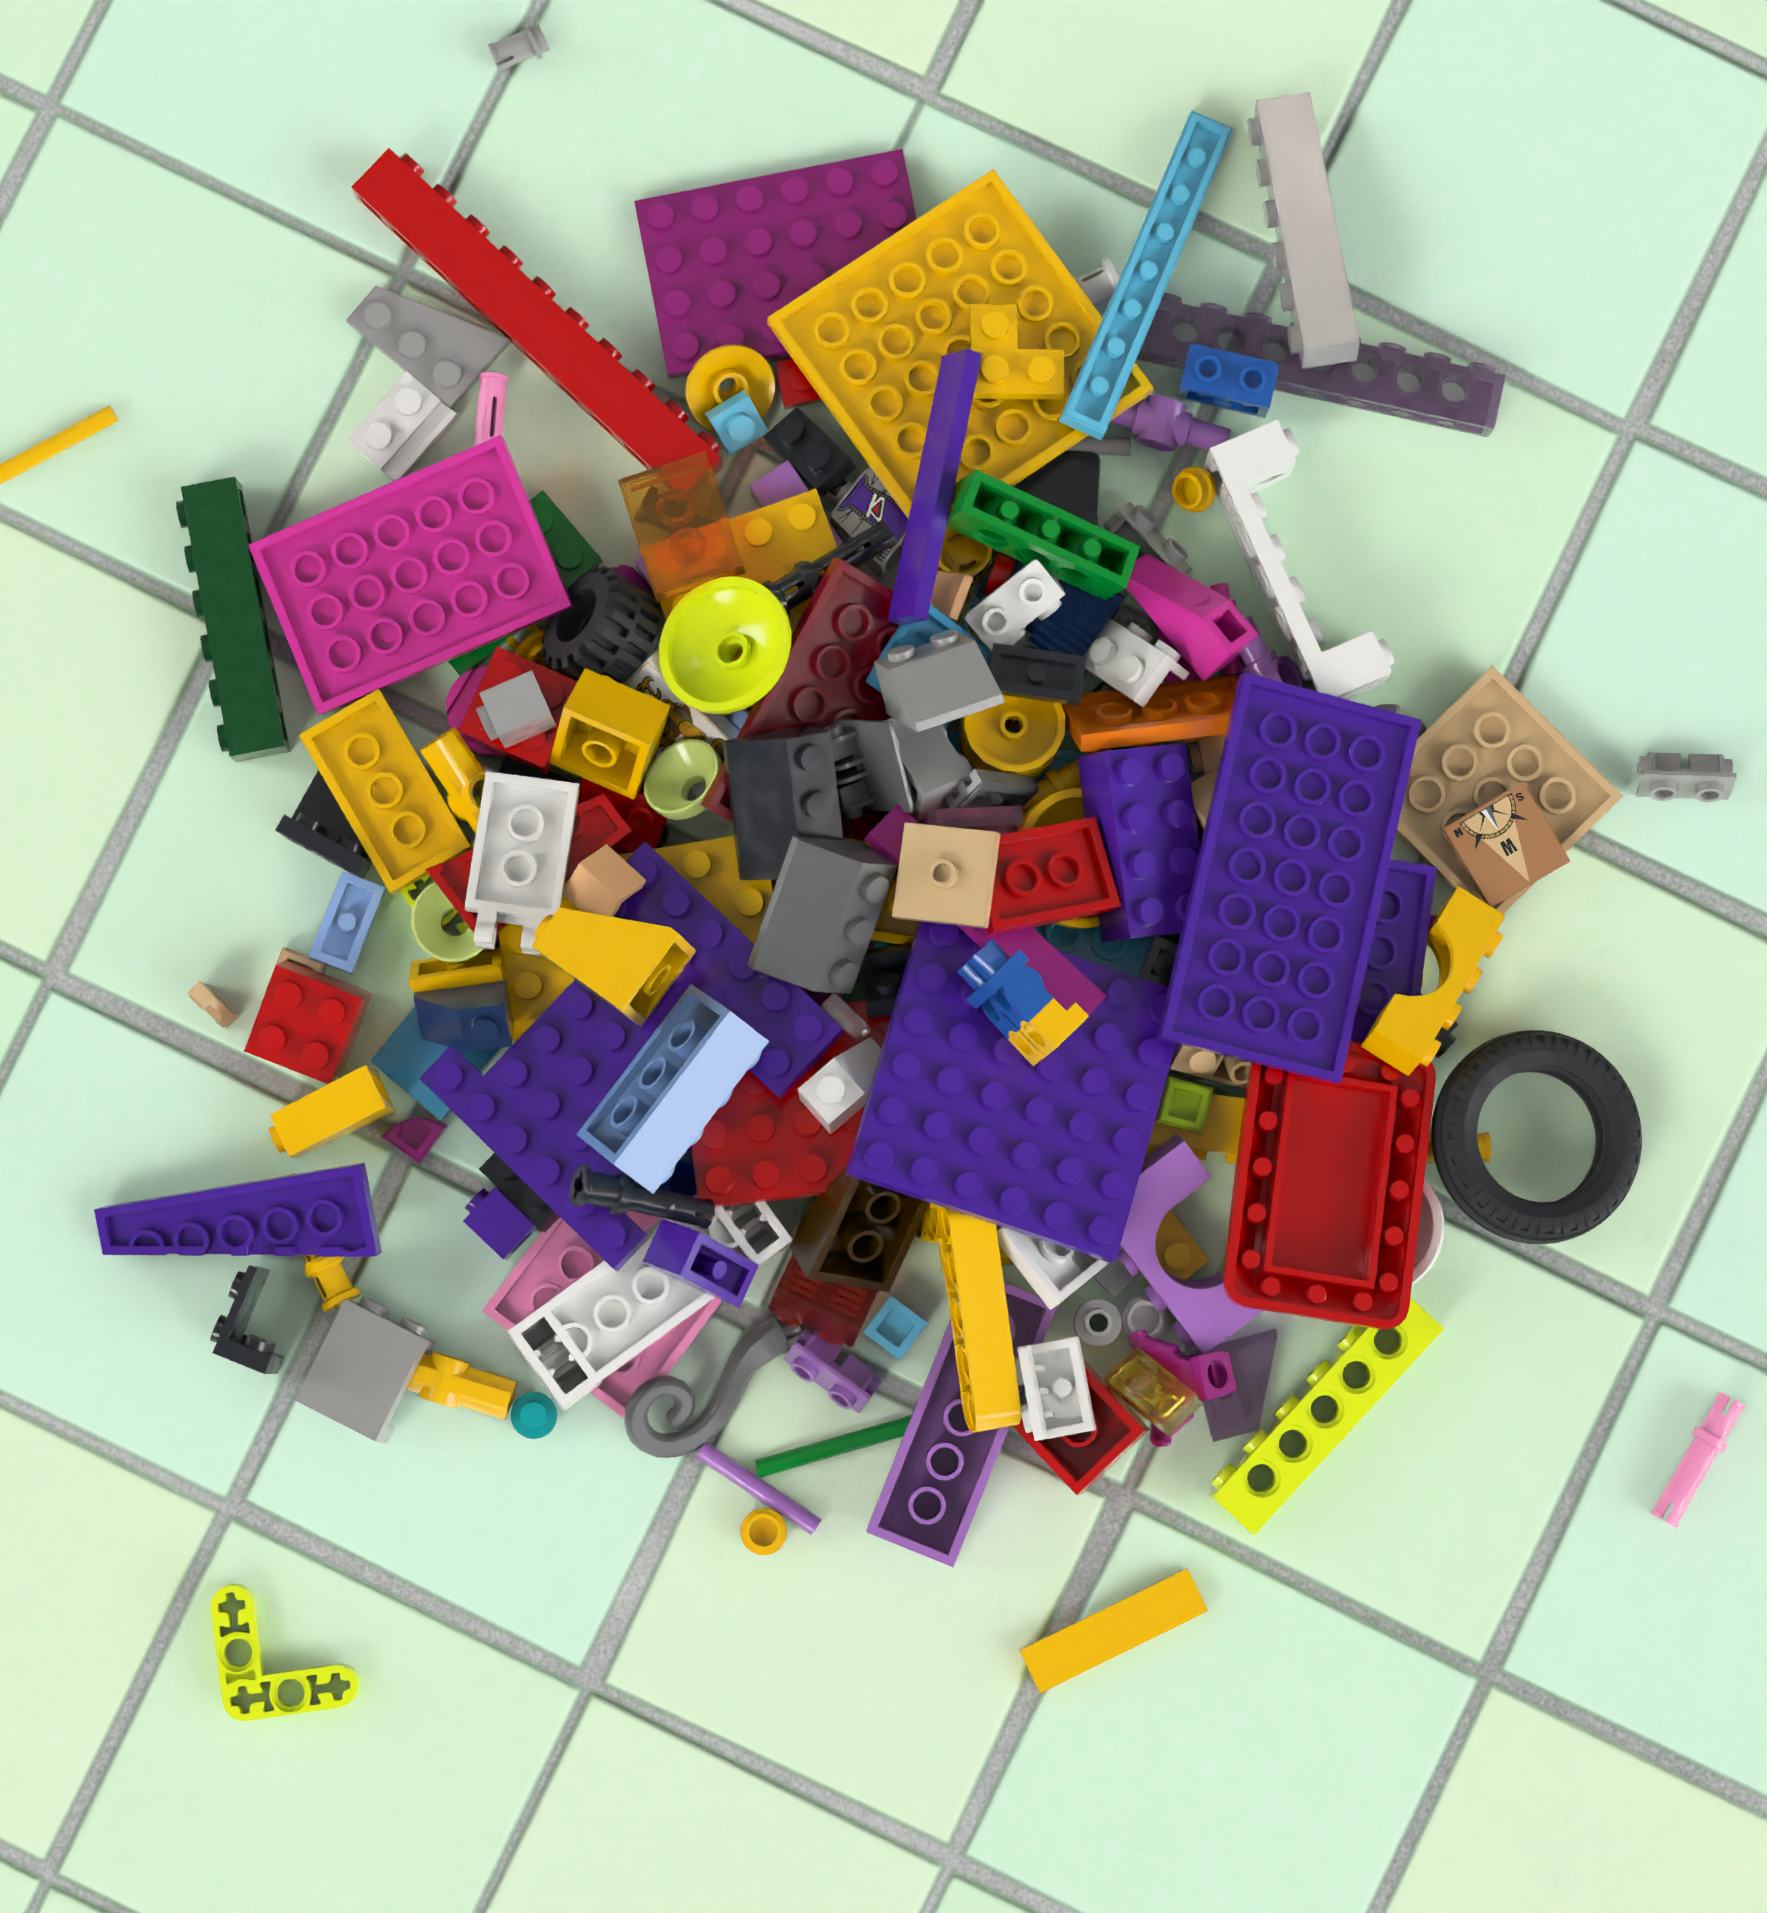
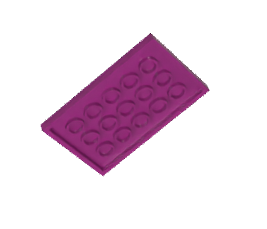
M903 149L634 201L668 378L689 376L693 366L703 355L723 345L737 344L750 347L760 353L766 360L790 356L768 326L767 317L917 219Z

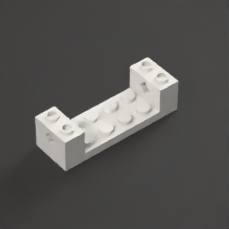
M1278 419L1210 448L1203 467L1212 475L1215 481L1218 501L1288 657L1299 668L1303 681L1302 688L1350 700L1382 686L1392 673L1389 666L1394 664V658L1385 639L1377 640L1373 630L1324 652L1320 650L1319 646L1324 644L1321 630L1314 618L1307 621L1300 605L1305 602L1304 593L1295 576L1288 578L1281 563L1286 560L1284 548L1276 534L1269 536L1263 519L1267 518V512L1261 497L1257 493L1288 479L1297 461L1295 455L1299 454V448L1293 433L1289 428L1283 430Z
M766 1202L715 1207L714 1216L705 1214V1218L713 1220L707 1229L668 1220L707 1235L759 1265L758 1269L788 1248L793 1241ZM661 1220L644 1231L650 1238L618 1272L606 1261H603L507 1331L511 1340L563 1411L601 1385L603 1379L715 1298L675 1280L642 1262Z

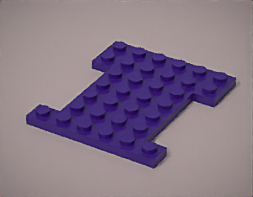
M645 841L626 862L643 876L646 882L642 889L622 902L614 917L671 927L696 950V953L642 1027L574 980L484 1075L459 1050L448 1047L419 1078L617 1272L642 1247L650 1236L626 1213L618 1216L609 1214L607 1208L586 1203L582 1207L571 1204L570 1186L573 1175L579 1165H589L594 1172L615 1176L618 1172L624 1173L576 1134L690 984L726 1007L769 1041L762 1050L759 1061L749 1070L780 1100L845 1033V1030L798 985L750 968L747 964L754 944Z

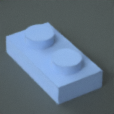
M342 871L308 955L309 959L353 975L386 892V887Z

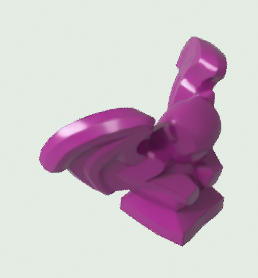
M1145 1329L1134 1331L1128 1336L1129 1345L1137 1357L1143 1362H1152L1160 1371L1159 1385L1166 1400L1163 1409L1154 1412L1150 1424V1441L1156 1447H1165L1171 1444V1437L1194 1417V1409L1197 1403L1228 1395L1237 1389L1229 1352L1216 1351L1197 1356L1186 1355L1179 1349L1178 1345L1151 1337Z

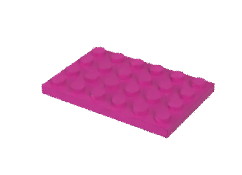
M501 435L248 544L317 714L321 716L353 703L377 689L383 690L574 607L505 439Z

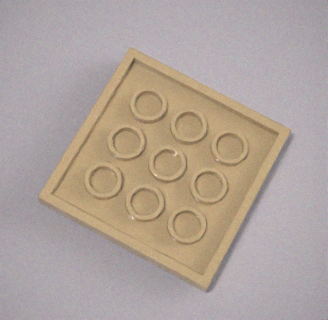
M1492 665L1417 739L1397 833L1429 866L1437 867L1436 873L1453 890L1459 886L1484 902L1441 829L1519 783L1524 782L1564 851L1567 852L1623 795ZM1535 883L1493 906V908L1504 914Z

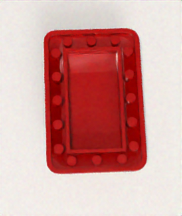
M1350 1041L1341 1083L1338 1084L1250 1062L1235 1166L1223 1275L1224 1291L1234 1304L1246 1308L1380 1330L1392 1329L1406 1319L1410 1306L1436 1084V1071L1432 1062L1427 1067L1419 1063L1411 1074L1407 1076L1362 1048V1043Z

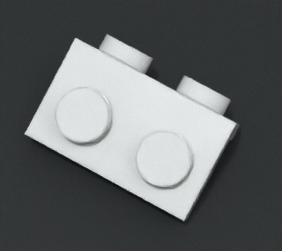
M1033 559L965 614V620L992 652L993 643L1013 645L1026 633L1023 628L1038 617L1042 621L1061 606L1062 602L1059 599L1065 593L1055 577L1051 576L1037 559Z
M1110 619L1084 655L1087 656L1085 669L1141 707L1146 705L1169 671L1184 681L1190 674L1177 663L1181 657L1178 652L1161 640H1158L1152 646L1150 643L1154 638L1132 622L1126 629Z
M1079 1337L1018 1347L1019 1357L1014 1358L1018 1386L1024 1385L1028 1404L1021 1405L1022 1420L1026 1433L1033 1432L1034 1440L1039 1441L1096 1430Z

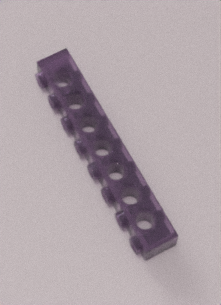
M1169 293L1163 294L1136 360L1184 370L1188 349L1191 344L1223 350L1218 345L1217 338L1222 334L1231 333L1240 339L1242 345L1239 350L1233 353L1269 361L1263 355L1262 347L1269 343H1276L1282 346L1286 352V358L1276 362L1279 365L1274 388L1276 391L1487 438L1495 428L1506 375L1495 373L1496 368L1488 364L1471 362L1466 367L1450 363L1451 358L1443 354L1426 352L1421 357L1405 353V347L1394 343L1382 342L1379 343V347L1362 344L1360 337L1357 361L1331 364V368L1325 372H1317L1311 368L1302 369L1299 353L1292 354L1290 351L1288 327L1272 324V318L1259 313H1245V317L1227 314V308L1214 303H1201L1200 307L1182 304L1183 299ZM1181 323L1189 324L1196 330L1197 337L1190 342L1179 341L1173 334V327ZM1357 363L1370 365L1375 372V379L1370 382L1359 381L1352 373V366ZM1401 373L1413 374L1419 380L1420 389L1415 392L1404 391L1397 383V376ZM1446 383L1458 384L1464 391V400L1452 402L1446 399L1442 393V385Z

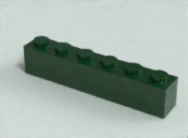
M234 476L182 486L183 500L176 501V509L181 528H188L191 545L184 546V553L189 573L196 572L199 590L192 591V597L197 617L205 618L207 634L201 635L200 640L205 662H213L215 679L209 680V691L213 706H221L224 724L217 725V735L221 751H229V756L236 762L291 752L257 566L248 544L252 543L242 485Z

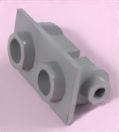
M1131 502L1119 506L1116 510L1123 518L1121 519L1117 514H1114L1103 524L1107 531L1139 545L1145 554L1155 557L1183 574L1193 569L1185 561L1188 558L1186 551L1172 538L1166 540L1155 529L1157 525L1155 518L1143 506L1138 504L1135 507Z
M1648 752L1647 756L1638 757L1637 771L1642 776L1636 791V797H1651L1657 801H1667L1673 798H1694L1701 802H1715L1720 799L1728 800L1736 780V773H1732V759H1724L1723 754H1689V769L1681 768L1680 753Z

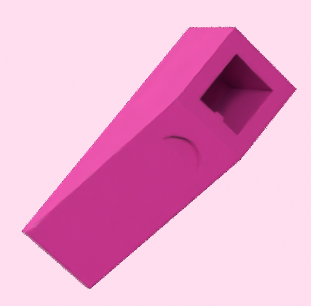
M1145 554L1135 561L1126 587L1127 590L1203 682L1229 665L1259 636L1230 599L1149 554Z

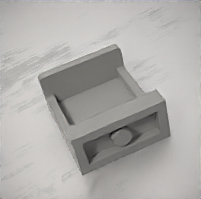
M362 1296L359 1303L344 1299L294 1400L373 1441L387 1444L395 1429V1426L389 1423L426 1350L432 1351L436 1342L424 1337L428 1328L406 1317H402L400 1323L385 1317L384 1315L388 1308L364 1296Z

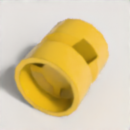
M949 529L945 532L937 571L973 577L972 586H974L985 577L990 567L993 548Z

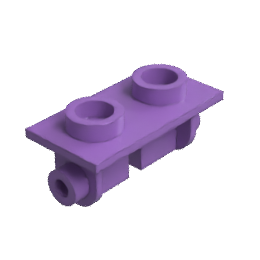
M806 1327L783 1360L790 1364L792 1371L799 1378L807 1382L814 1381L828 1391L829 1397L838 1406L844 1409H853L859 1414L882 1382L875 1377L877 1372L852 1354L848 1356L842 1366H839L834 1360L843 1348L822 1334L818 1329L812 1332Z

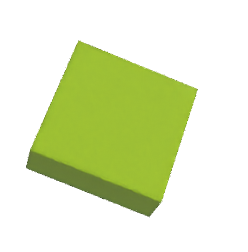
M1167 1077L1156 1123L1202 1134L1213 1088Z

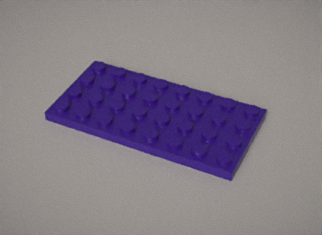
M1246 672L1240 674L1157 1039L1334 1084L1341 1083L1421 719Z

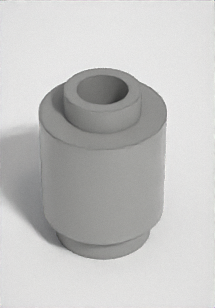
M1100 1299L1083 1303L1076 1310L1073 1318V1328L1077 1337L1085 1344L1091 1346L1110 1344L1118 1337L1122 1326L1121 1316L1117 1308L1110 1302ZM1095 1314H1102L1107 1319V1326L1102 1332L1093 1331L1089 1325L1090 1318Z

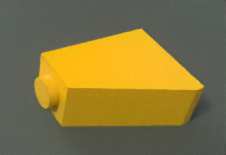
M365 1065L270 1114L274 1126L269 1127L268 1131L279 1153L287 1151L289 1157L298 1158L396 1112L378 1071Z

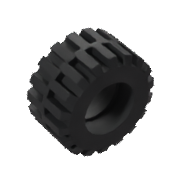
M606 566L596 567L587 574L581 575L567 589L570 601L574 607L548 619L542 638V657L545 658L544 662L547 666L575 681L579 680L586 668L600 675L609 676L618 683H625L643 663L653 645L652 643L659 628L657 626L660 620L659 603L652 594L613 569Z

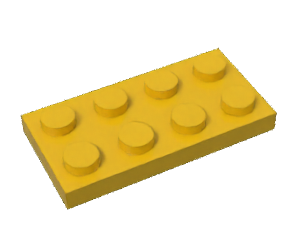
M380 689L373 691L299 734L307 751L392 895L427 876L428 873L425 869L439 863H444L473 849Z

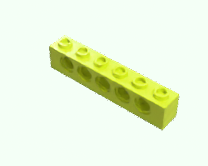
M1410 1298L1406 1319L1400 1325L1392 1328L1397 1334L1398 1344L1391 1353L1383 1354L1377 1350L1374 1344V1337L1379 1329L1363 1327L1361 1330L1356 1325L1353 1326L1337 1344L1342 1350L1340 1354L1330 1364L1323 1359L1306 1377L1305 1380L1310 1386L1299 1398L1292 1393L1277 1408L1274 1415L1279 1420L1266 1433L1262 1428L1258 1429L1244 1444L1242 1449L1247 1452V1455L1236 1467L1228 1462L1212 1479L1210 1483L1216 1488L1210 1496L1252 1535H1255L1444 1330L1412 1298ZM1352 1361L1360 1362L1366 1369V1380L1357 1388H1350L1343 1380V1370ZM1322 1395L1330 1397L1335 1404V1413L1326 1422L1316 1421L1311 1414L1312 1402ZM1297 1430L1303 1437V1448L1295 1456H1285L1280 1450L1279 1440L1286 1431ZM1258 1464H1265L1272 1473L1271 1484L1262 1491L1253 1490L1247 1480L1250 1469Z

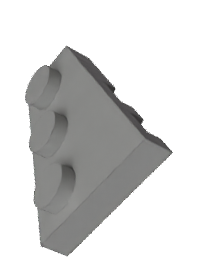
M378 286L371 290L346 319L352 328L403 371L411 374L452 410L479 380V374L486 372L511 343L507 337Z

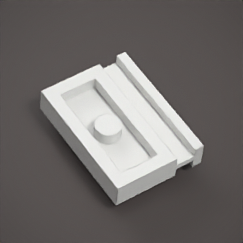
M406 371L346 440L379 470L384 472L393 481L407 476L456 421L458 416Z

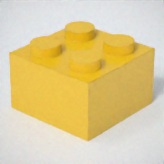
M585 668L563 707L549 763L634 800L645 780L650 765L656 758L671 705L658 700L650 694L641 693L618 683L609 676L600 675Z

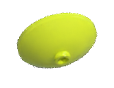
M721 577L697 586L677 603L662 630L659 643V663L667 686L677 698L688 706L710 714L732 713L756 703L773 688L787 664L792 638L787 612L779 599L770 590L748 578ZM743 649L740 658L733 661L734 654L738 650Z

